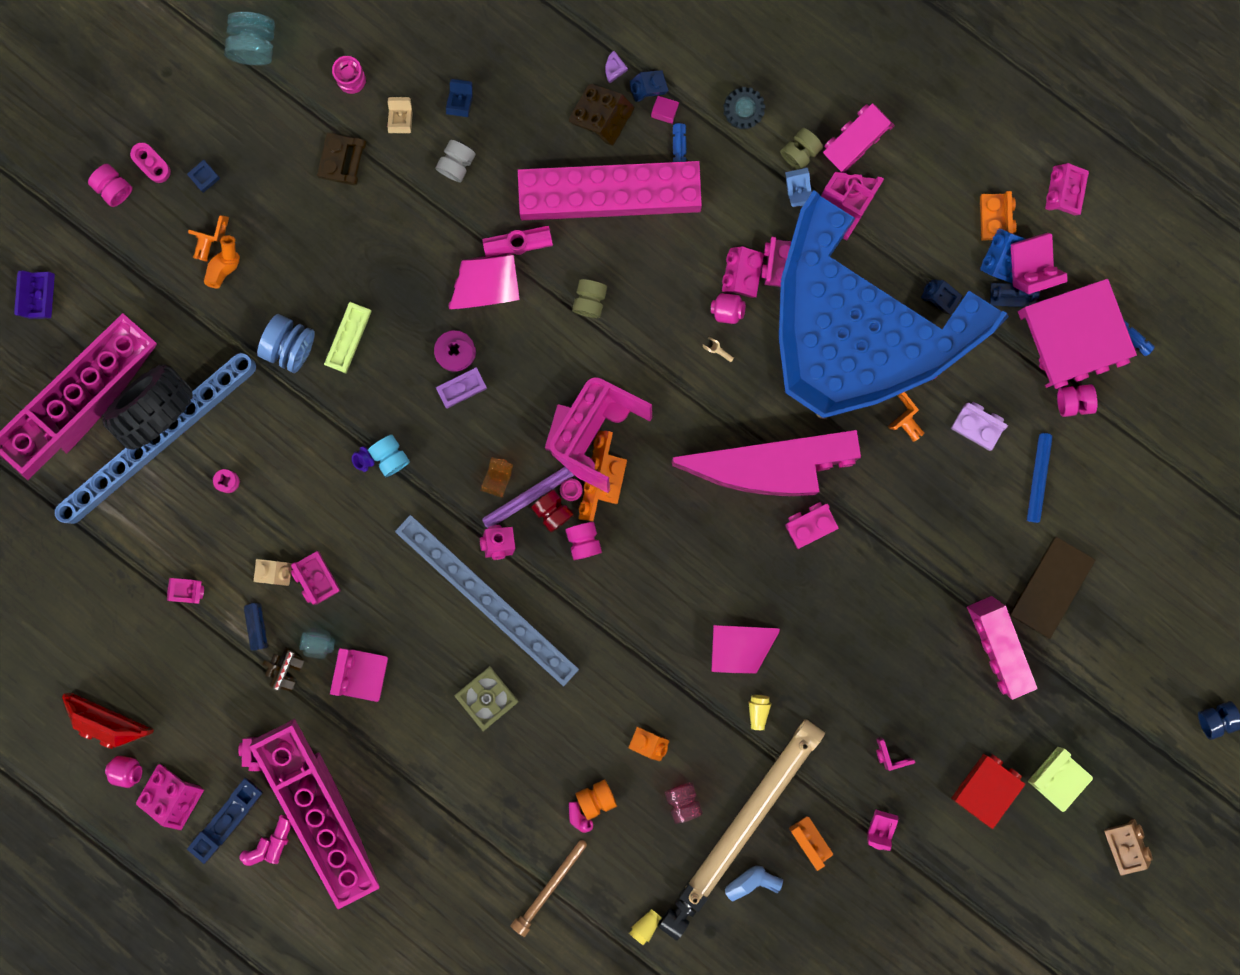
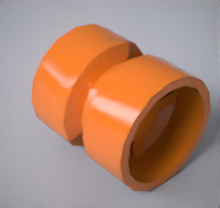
M605 779L593 784V790L586 788L575 793L587 820L600 815L601 809L607 812L617 807V803Z

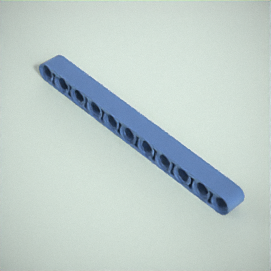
M242 353L232 357L192 391L193 398L189 405L195 404L196 410L192 415H188L187 406L186 410L177 419L178 426L174 430H171L169 427L160 434L161 439L158 444L154 445L151 440L150 443L141 447L143 455L140 459L135 458V451L137 449L125 448L56 507L55 517L57 520L68 524L79 522L247 380L256 370L255 361ZM247 360L248 367L240 371V362ZM229 374L231 376L229 384L222 385V378ZM212 389L213 397L205 400V392ZM124 463L125 471L119 474L117 468L119 464ZM106 478L108 480L107 487L101 489L100 481ZM88 492L90 500L87 504H84L82 498ZM70 507L72 509V516L67 519L65 511Z

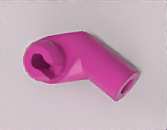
M578 801L569 802L571 825L580 832H590L593 829L592 820H587L581 814Z
M261 837L255 850H244L240 854V861L246 866L263 861L271 840Z

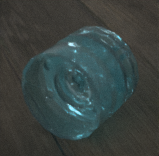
M233 12L229 14L226 32L230 36L225 40L224 50L226 58L247 65H266L271 63L273 45L269 41L274 39V20L268 16L253 12Z

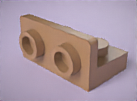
M1135 819L1130 820L1127 824L1108 828L1104 831L1120 875L1149 868L1153 860L1149 847L1144 845L1143 829L1141 825H1137Z

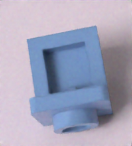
M808 168L785 172L791 206H803L812 193Z

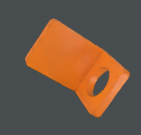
M219 216L214 236L188 230V233L196 235V238H198L193 258L208 261L211 243L214 241L220 242L221 238L225 235L229 217Z
M903 392L897 396L908 410L888 427L896 430L902 426L914 442L919 439V435L923 436L924 431L913 420V415L919 409L907 394Z

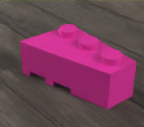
M873 103L870 106L866 104L857 113L859 117L854 122L850 120L841 129L843 133L837 139L835 137L831 138L824 146L826 150L823 153L843 173L862 157L868 148L876 144L888 129L891 130L895 126Z

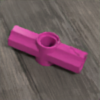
M549 226L525 231L514 230L510 234L482 239L487 258L509 254L521 255L526 251L553 246ZM516 238H521L524 240V243L520 247H514L512 241Z

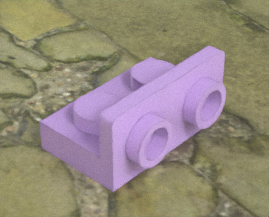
M975 402L971 404L966 403L950 429L991 451L1008 425L1003 423L1004 419L993 413L989 415L984 412V408Z

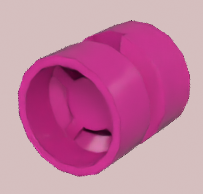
M342 56L334 62L332 74L339 88L348 94L360 92L365 86L366 76L358 60L351 56Z
M110 164L100 166L91 174L88 180L89 186L96 193L101 194L103 200L110 207L121 204L132 192V186L125 179L119 177V173Z
M1092 384L1080 385L1077 389L1073 386L1058 389L1057 402L1062 417L1075 416L1078 412L1081 415L1096 413L1097 394Z
M594 522L565 529L568 542L573 543V546L570 548L573 560L602 553L600 542L595 539L597 531Z

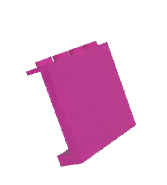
M1108 279L1026 306L1018 311L1020 319L1027 320L1050 383L1045 385L1046 388L1053 385L1055 389L1068 385V380L1074 378L1076 382L1089 378L1088 373L1094 371L1097 375L1110 370L1109 366L1116 364L1117 368L1131 363L1130 358L1137 356Z

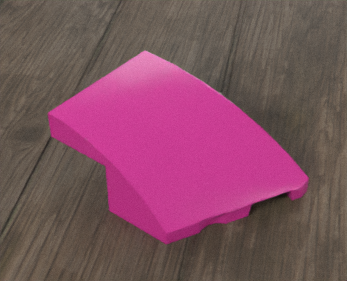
M835 172L828 182L821 197L855 218L843 237L846 241L863 216L884 178H866L858 174L848 175Z
M509 254L492 258L477 257L462 260L459 268V277L454 285V294L448 305L449 309L485 306L520 300L514 255Z
M713 625L711 672L757 673L780 629Z

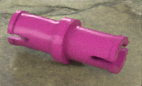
M286 815L279 816L275 832L270 836L271 843L264 860L272 864L279 863L284 845H287L289 841L287 837L291 823Z

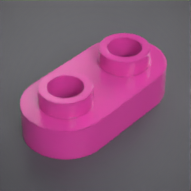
M138 143L133 146L130 155L134 163L152 181L156 183L165 182L171 173L169 165L148 144ZM147 153V158L141 159V155ZM158 169L163 170L161 175H156Z

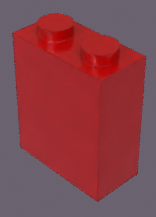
M983 754L951 799L993 829L1023 789L1025 783L1020 780L1022 776L1012 768L1008 771L1002 767L1003 761L992 754L989 757Z

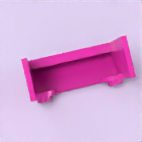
M591 378L584 385L550 442L551 453L577 478L609 493V477L596 471L593 460L584 454L605 418L619 423L624 421L628 414L632 412L651 421L652 404L601 378Z

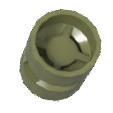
M801 128L793 137L794 142L789 141L781 149L780 153L789 165L799 170L808 165L810 157H815L823 149V145L811 131Z
M579 280L576 292L579 298L574 300L572 312L590 318H600L603 304L600 301L605 299L607 286L592 280Z

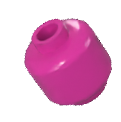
M721 293L716 300L712 301L711 313L714 314L717 322L736 324L740 319L744 318L745 301H742L739 295Z
M116 756L107 764L105 774L110 784L130 788L140 781L142 767L138 760L134 758Z

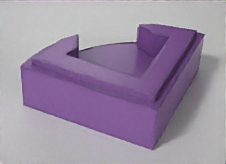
M615 51L609 55L605 66V73L609 83L628 71V68Z

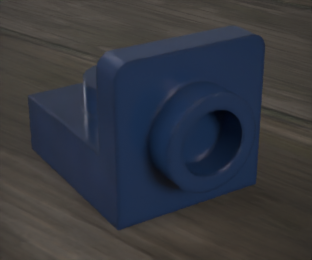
M933 279L925 286L921 298L924 301H931L945 314L951 315L962 295L944 280Z

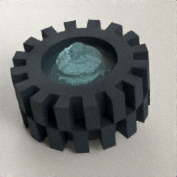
M746 87L732 91L726 97L723 104V113L727 118V122L738 129H748L759 123L765 113L764 99L759 95L760 93L753 90V88Z

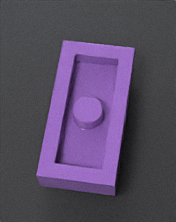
M476 367L436 387L447 409L486 390L487 387Z

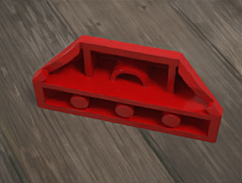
M74 693L63 694L62 699L73 729L80 731L79 735L84 738L100 740V745L113 749V747L122 746L148 736L154 731L150 727Z

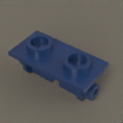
M991 283L990 304L992 306L1026 307L1035 304L1036 299L1039 298V291L1027 294L1013 287V284Z

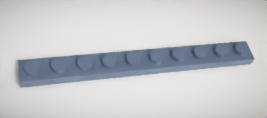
M412 515L395 531L563 687L579 670L578 667Z

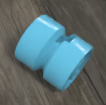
M393 435L379 440L368 449L374 461H380L379 469L385 477L395 474L410 463L406 454L403 451H398L400 445Z

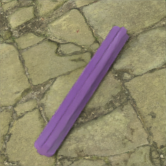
M563 467L482 519L484 525L488 528L500 523L562 484L565 480L573 477L574 474L566 467Z

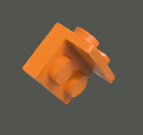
M1006 191L1005 194H981V241L992 240L999 228L1012 234L1016 232V220H1013L1012 211H1015L1016 201L1015 197H1012V191Z
M806 816L789 827V830L815 869L818 871L825 866L823 862L832 857L833 853L811 819Z

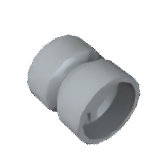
M450 140L444 150L446 156L440 158L435 169L451 180L462 182L467 172L465 166L471 165L476 154L462 143Z

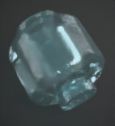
M311 627L302 633L299 650H303L305 657L324 659L328 652H333L335 639H331V634L328 630Z

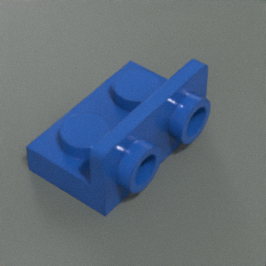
M999 228L992 239L991 246L983 259L980 270L996 278L1013 283L1011 244L1025 240V238Z

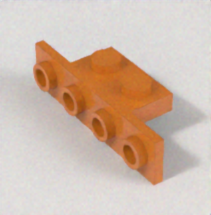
M597 432L591 458L595 464V470L609 477L610 491L606 493L585 482L583 501L579 506L580 520L594 521L598 500L618 504L627 460L608 455L613 432Z

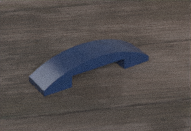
M244 778L230 795L229 800L207 827L200 832L187 850L205 864L241 823L263 792L247 778Z

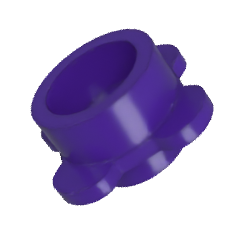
M364 446L360 447V451H356L352 455L354 467L363 472L368 471V467H372L375 464L374 459Z

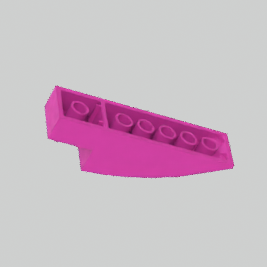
M122 313L0 431V456L26 480H29L59 449L67 454L100 419L109 405L114 402L115 398L126 388L157 343Z
M857 430L673 457L672 466L717 485L744 492L776 496H808L819 493L816 471L829 470L836 464H839V468L853 466V464H856L855 461L861 458Z
M293 719L254 739L250 749L336 908L340 909L379 889V883L362 841L320 753H313L296 720Z

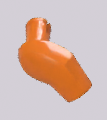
M226 235L221 238L222 252L213 257L208 263L204 283L208 287L220 288L225 277L232 273L239 264L240 255L235 252V238L233 236Z

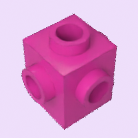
M493 525L485 529L483 537H480L481 551H485L486 558L492 557L493 560H500L508 555H513L515 551L513 527L502 528L501 525Z

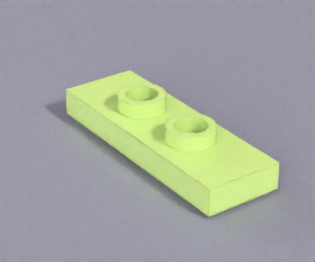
M349 302L324 363L325 366L347 373L372 312L370 309Z

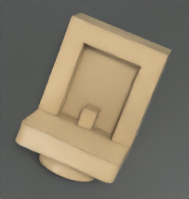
M389 97L388 133H411L413 115L411 99L409 97Z
M256 559L253 582L289 586L292 569L291 563Z

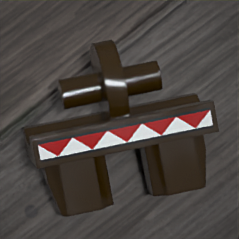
M285 647L279 664L277 662L280 656L277 654H273L271 661L264 660L262 663L268 667L265 673L266 676L272 677L274 670H276L270 683L272 689L276 691L280 689L292 691L296 679L286 675L288 668L300 671L304 663L303 658L295 654L292 649Z

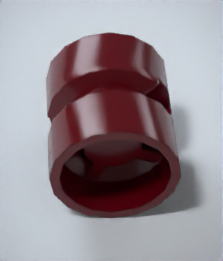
M555 490L550 491L531 507L539 518H544L543 524L550 533L558 529L573 516V513L566 505H561L562 499Z

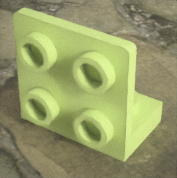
M1057 747L1028 782L1060 811L1064 812L1093 780V777L1070 757L1071 754L1066 749Z

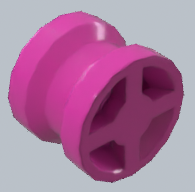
M219 470L213 477L215 488L221 492L232 493L239 487V477L233 471Z

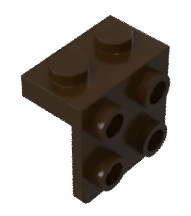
M590 84L572 112L569 121L573 125L595 132L606 144L613 146L635 107L623 94Z

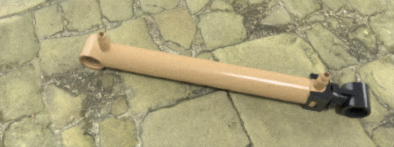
M807 719L801 723L789 744L696 874L682 889L679 898L675 901L678 907L675 910L672 908L668 909L660 920L658 928L676 941L682 936L690 923L686 919L688 915L694 917L696 911L699 912L711 891L811 751L820 743L825 735L824 731Z

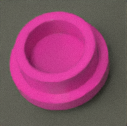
M569 478L562 482L560 494L565 500L575 501L582 495L583 488L578 480Z

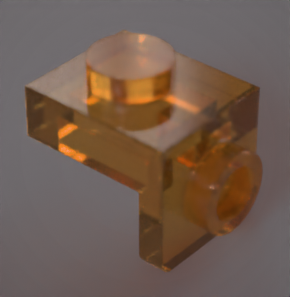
M491 458L481 491L503 498L512 474L513 464L508 463L504 459Z

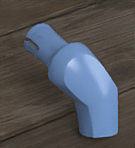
M753 866L728 884L725 888V893L731 901L749 894L759 886L778 893L782 887L783 879L765 872L762 866Z

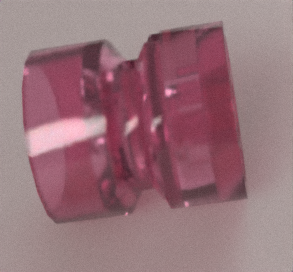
M692 782L676 786L664 792L668 804L673 805L671 814L675 824L692 820L703 814L699 801L694 800L696 792Z

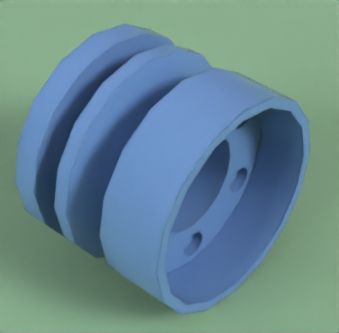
M276 314L262 334L257 356L270 363H275L279 359V366L285 369L287 367L288 371L296 373L302 367L311 351L315 331L310 328L304 330V326L301 324L296 325L293 329V321L291 319Z

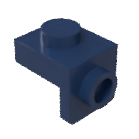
M662 70L640 72L630 81V88L635 102H640L649 96L665 95L669 91Z
M456 79L450 80V93L446 105L447 115L469 116L473 99L472 82Z

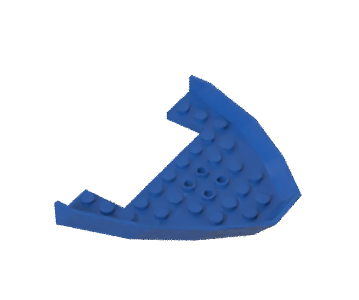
M813 190L800 210L781 277L779 344L785 393L822 418L878 404L933 380L992 335L1009 317L1006 312L1000 311L968 291L944 328L941 329L843 266L830 256L855 218Z

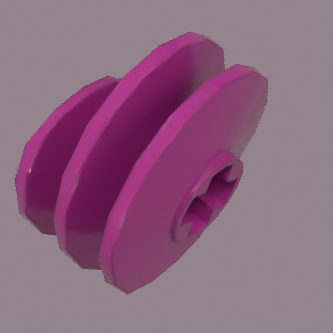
M449 331L437 339L434 346V355L439 365L444 369L452 372L461 371L473 363L476 357V348L472 339L467 334L461 331ZM452 347H459V354L457 356L455 354L451 356L452 352L450 349Z

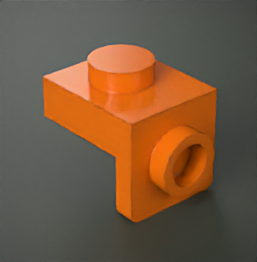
M637 727L628 748L650 759L661 761L667 753L669 740Z

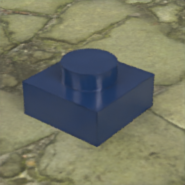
M205 160L187 173L203 193L220 179Z

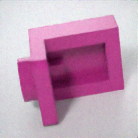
M169 578L167 601L199 604L200 599H203L204 586L201 585L202 581Z
M257 737L243 738L239 744V756H242V767H249L248 771H262L250 749L252 741Z
M875 810L868 830V845L878 850L890 851L892 837L898 823V816Z

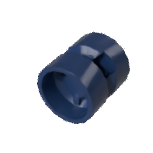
M1231 701L1217 705L1216 710L1208 708L1198 712L1199 723L1209 740L1224 736L1225 731L1229 734L1240 730V713Z

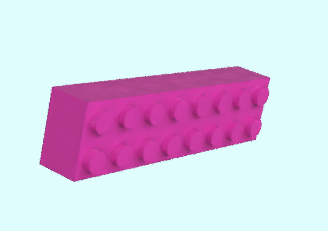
M699 161L518 170L521 221L701 212Z

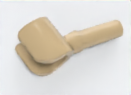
M708 337V339L713 341V345L711 348L703 345V348L711 353L720 354L729 362H732L734 357L722 350L717 340Z

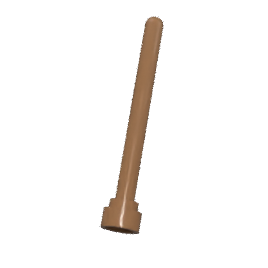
M580 840L524 916L516 918L510 925L518 934L525 937L531 930L529 928L531 920L587 846L586 841Z

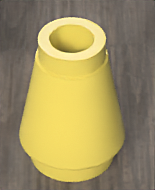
M752 695L751 700L748 701L751 729L764 730L771 707L769 697Z
M651 909L631 927L632 930L629 934L640 944L644 945L650 941L662 918Z

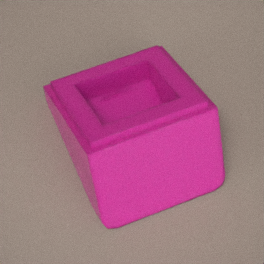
M658 96L651 113V118L673 124L679 102Z

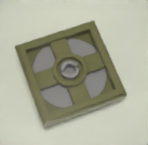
M491 666L454 695L482 731L486 730L519 702Z

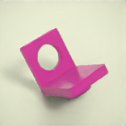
M877 739L879 749L876 750L877 757L880 763H884L886 770L891 771L915 763V760L912 758L891 763L884 739Z

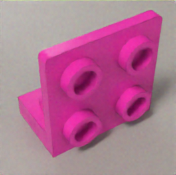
M1051 233L1041 234L1011 244L1013 287L1031 294L1067 282V273L1054 267Z
M339 648L330 694L378 702L381 696L388 657Z
M158 764L139 796L136 805L161 826L182 830L204 789L198 785L183 782L166 767Z

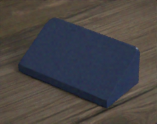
M252 603L245 605L244 613L250 649L252 651L265 649L268 647L261 604Z

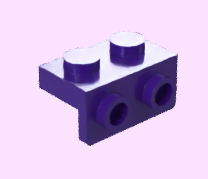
M23 270L18 271L14 309L16 316L29 319L51 318L55 274L51 272L31 273Z

